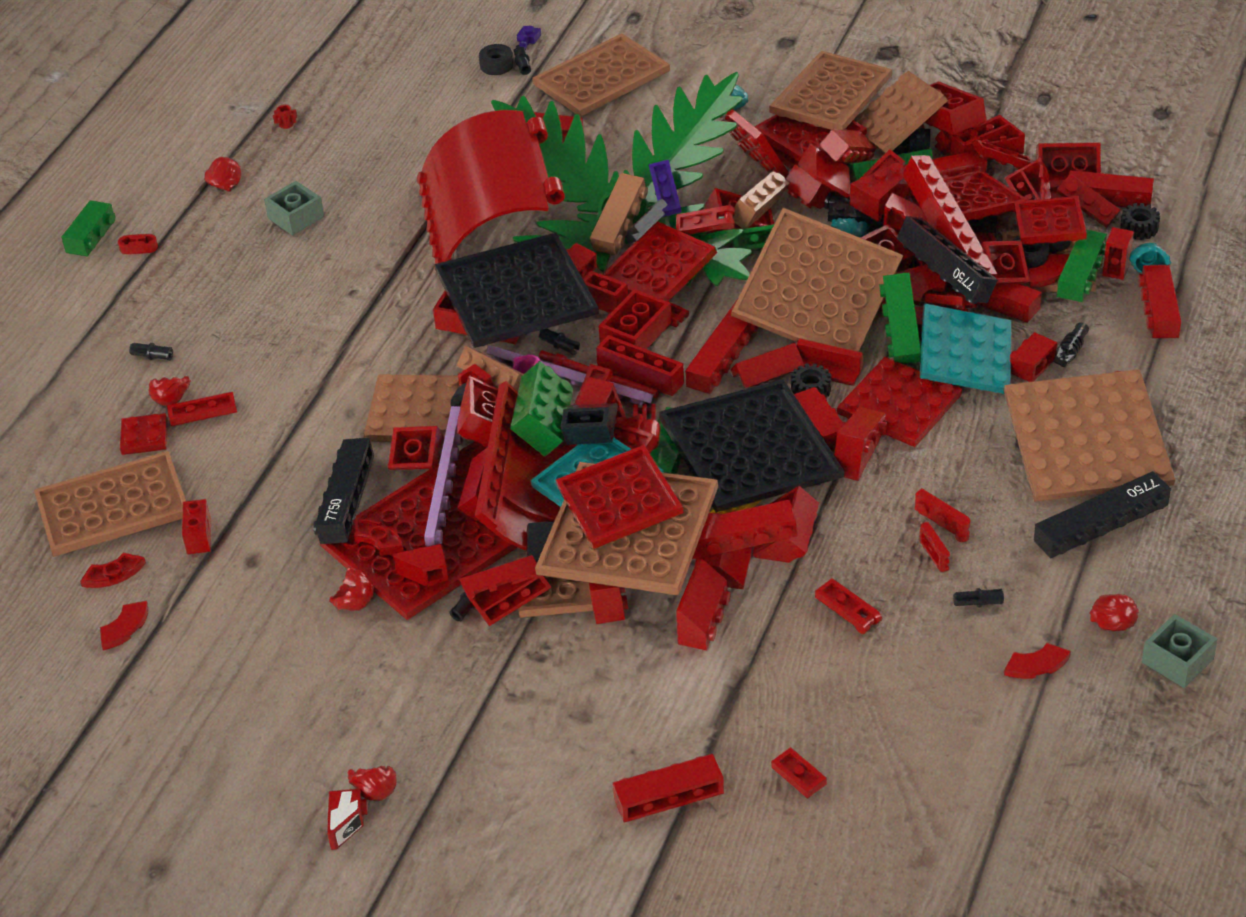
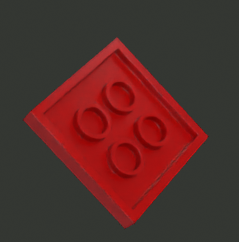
M1078 196L1014 202L1022 245L1087 239Z

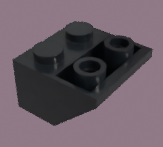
M617 403L571 405L564 408L561 430L566 444L613 443Z

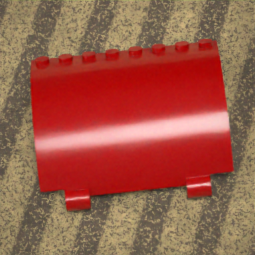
M499 110L482 113L453 126L431 148L422 171L417 175V184L420 185L419 195L422 196V208L425 209L424 219L427 220V232L430 233L429 244L433 248L432 257L435 258V264L452 260L451 257L465 237L477 227L496 217L519 211H548V203L557 205L564 200L565 194L561 180L557 177L548 178L539 146L540 143L545 142L548 138L545 122L542 118L533 117L526 123L523 111Z
M505 381L499 384L475 517L506 542L527 551L528 523L555 522L561 508L534 489L531 480L574 447L567 446L564 439L549 454L543 456L513 432L510 427L518 391ZM641 413L631 418L617 421V423L652 433L660 438V424L651 419L643 421ZM659 440L657 441V443H656V445L654 446L653 450L658 447V445H659Z

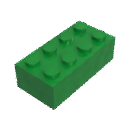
M539 361L521 376L510 429L543 456H546L564 441V435L561 430L563 409L571 404L573 387H571L568 381L555 374L551 367Z

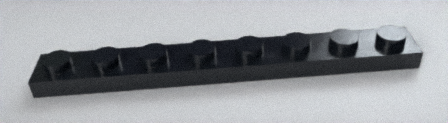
M830 202L828 222L838 218H854L858 223L865 221L869 225H884V213L881 215V219L876 221L850 204ZM990 215L980 220H967L973 232L996 233L998 216Z

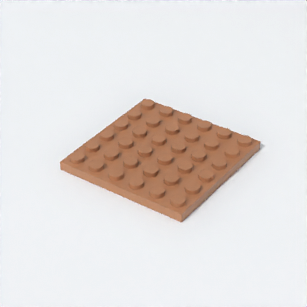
M782 208L740 293L731 316L795 342H798L799 338L860 352L885 298L880 296L879 284H883V276L896 274L903 255Z
M1140 369L1004 386V394L1034 502L1103 494L1152 471L1168 486L1174 485L1175 477Z
M579 462L576 471L594 464ZM662 473L682 504L684 513L595 549L592 548L564 499L535 567L536 574L679 595L717 492L718 480Z

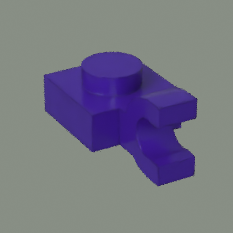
M523 26L517 34V41L520 42L519 46L524 47L526 50L529 43L535 44L541 36V28Z

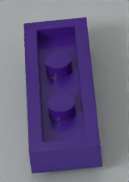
M669 160L648 164L657 201L663 199L668 204L662 210L665 213L662 217L682 213Z

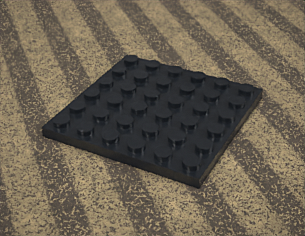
M556 232L435 264L436 273L473 348L599 314L598 305Z
M784 379L659 412L661 423L693 476L718 480V489L712 503L716 513L782 495L798 486L803 489L844 477V469Z

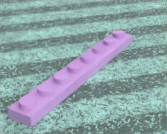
M488 345L486 352L487 354L494 355L493 358L502 363H506V359L513 361L515 357L525 356ZM541 361L544 365L551 367L555 374L563 380L564 377L571 379L570 384L582 386L586 374ZM614 383L618 398L622 399L624 395L630 397L629 402L642 405L643 401L651 403L653 394Z
M451 406L424 536L426 547L442 544L443 541L441 528L446 526L445 510H449L450 503L448 494H452L453 481L451 478L456 476L455 461L459 460L458 445H462V436L457 434V420L460 407Z

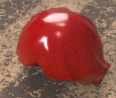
M228 157L216 158L211 163L209 169L206 170L204 180L211 186L230 192L231 188L234 185H238L241 179L240 165L237 161Z
M184 376L182 379L173 377L171 380L166 377H162L161 380L155 378L149 383V396L155 403L162 406L176 404L189 388L191 380L188 376Z
M349 567L346 571L343 585L339 587L340 590L334 596L329 598V602L336 606L337 610L359 611L365 608L372 599L374 593L373 584L361 569L357 570L356 568L351 569Z
M1109 594L1099 596L1089 614L1091 615V622L1097 623L1101 629L1115 632L1125 631L1127 628L1134 627L1137 623L1139 609L1135 601L1128 595Z
M380 766L367 770L359 768L356 772L350 769L347 772L349 784L353 785L356 789H361L362 797L370 801L387 799L396 788V771L390 766H387V768Z

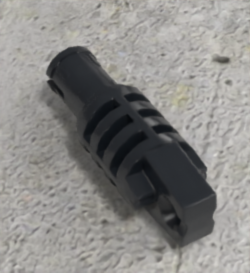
M1079 322L1075 325L1072 332L1066 334L1057 348L1053 360L1054 363L1065 368L1077 356L1084 344L1083 339L1089 332L1087 324L1081 329L1083 322Z

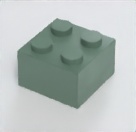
M297 181L264 199L268 219L291 235L300 232L325 217L321 197Z
M1174 614L1145 641L1142 663L1185 688L1214 660L1218 639Z

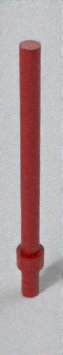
M541 350L539 353L540 359L584 374H587L589 366L567 359V356L559 353L555 355ZM614 374L611 376L610 382L653 394V398H657L659 390Z

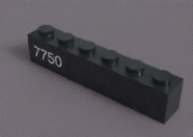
M906 216L897 236V240L903 244V247L906 250L912 251L915 254V258L925 262L928 265V269L937 272L940 275V279L950 283L953 286V290L962 293L966 301L972 304H977L978 302L988 303L998 279L926 220L919 217Z
M370 438L343 439L340 449L337 450V459L332 465V474L328 478V487L323 493V502L318 508L317 520L313 523L314 534L318 535L320 544L348 543L353 520H355L374 459Z
M1152 471L1036 523L1034 542L1050 559L1064 554L1077 546L1084 545L1088 541L1104 536L1110 531L1124 527L1132 521L1144 518L1154 511L1165 508L1169 504L1171 488Z

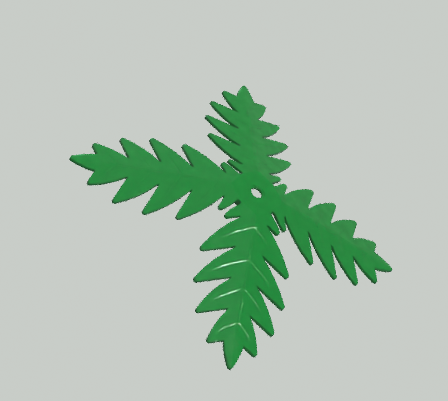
M738 72L727 76L715 86L710 77L705 75L698 90L695 109L680 86L677 87L673 106L674 131L671 129L658 105H654L651 130L654 155H652L638 130L634 131L632 144L634 176L644 178L648 193L640 204V211L637 216L635 215L632 226L649 210L647 209L648 207L653 206L657 202L648 164L669 160L677 190L703 178V173L680 171V169L701 164L723 154V148L697 145L717 139L737 127L736 122L714 120L725 115L743 101L741 96H731L739 77ZM521 96L517 108L497 100L491 101L495 111H523L526 123L529 119L536 117L525 96ZM550 101L543 117L548 138L545 142L539 144L548 178L557 177L561 180L565 194L563 202L584 203L577 206L578 211L596 212L598 214H577L578 219L585 222L547 220L538 221L537 226L562 236L559 238L566 250L570 249L575 243H578L597 253V267L603 272L606 270L610 254L593 250L590 237L619 178V173L614 171L609 182L608 158L601 134L597 135L586 162L585 137L579 114H575L565 141L562 144V129L559 115L554 102ZM628 170L623 171V173L630 175ZM695 204L681 207L682 213L703 210L705 206L704 204ZM677 214L661 217L658 222L676 229ZM743 229L723 230L703 235L706 232L690 234V236L714 246L717 250V254L703 267L708 279L715 286H719L724 277L740 280L748 279L750 274L741 261L750 256L752 251L744 248L721 249L742 235ZM544 235L514 236L513 241L521 242ZM695 276L686 284V286L691 284Z

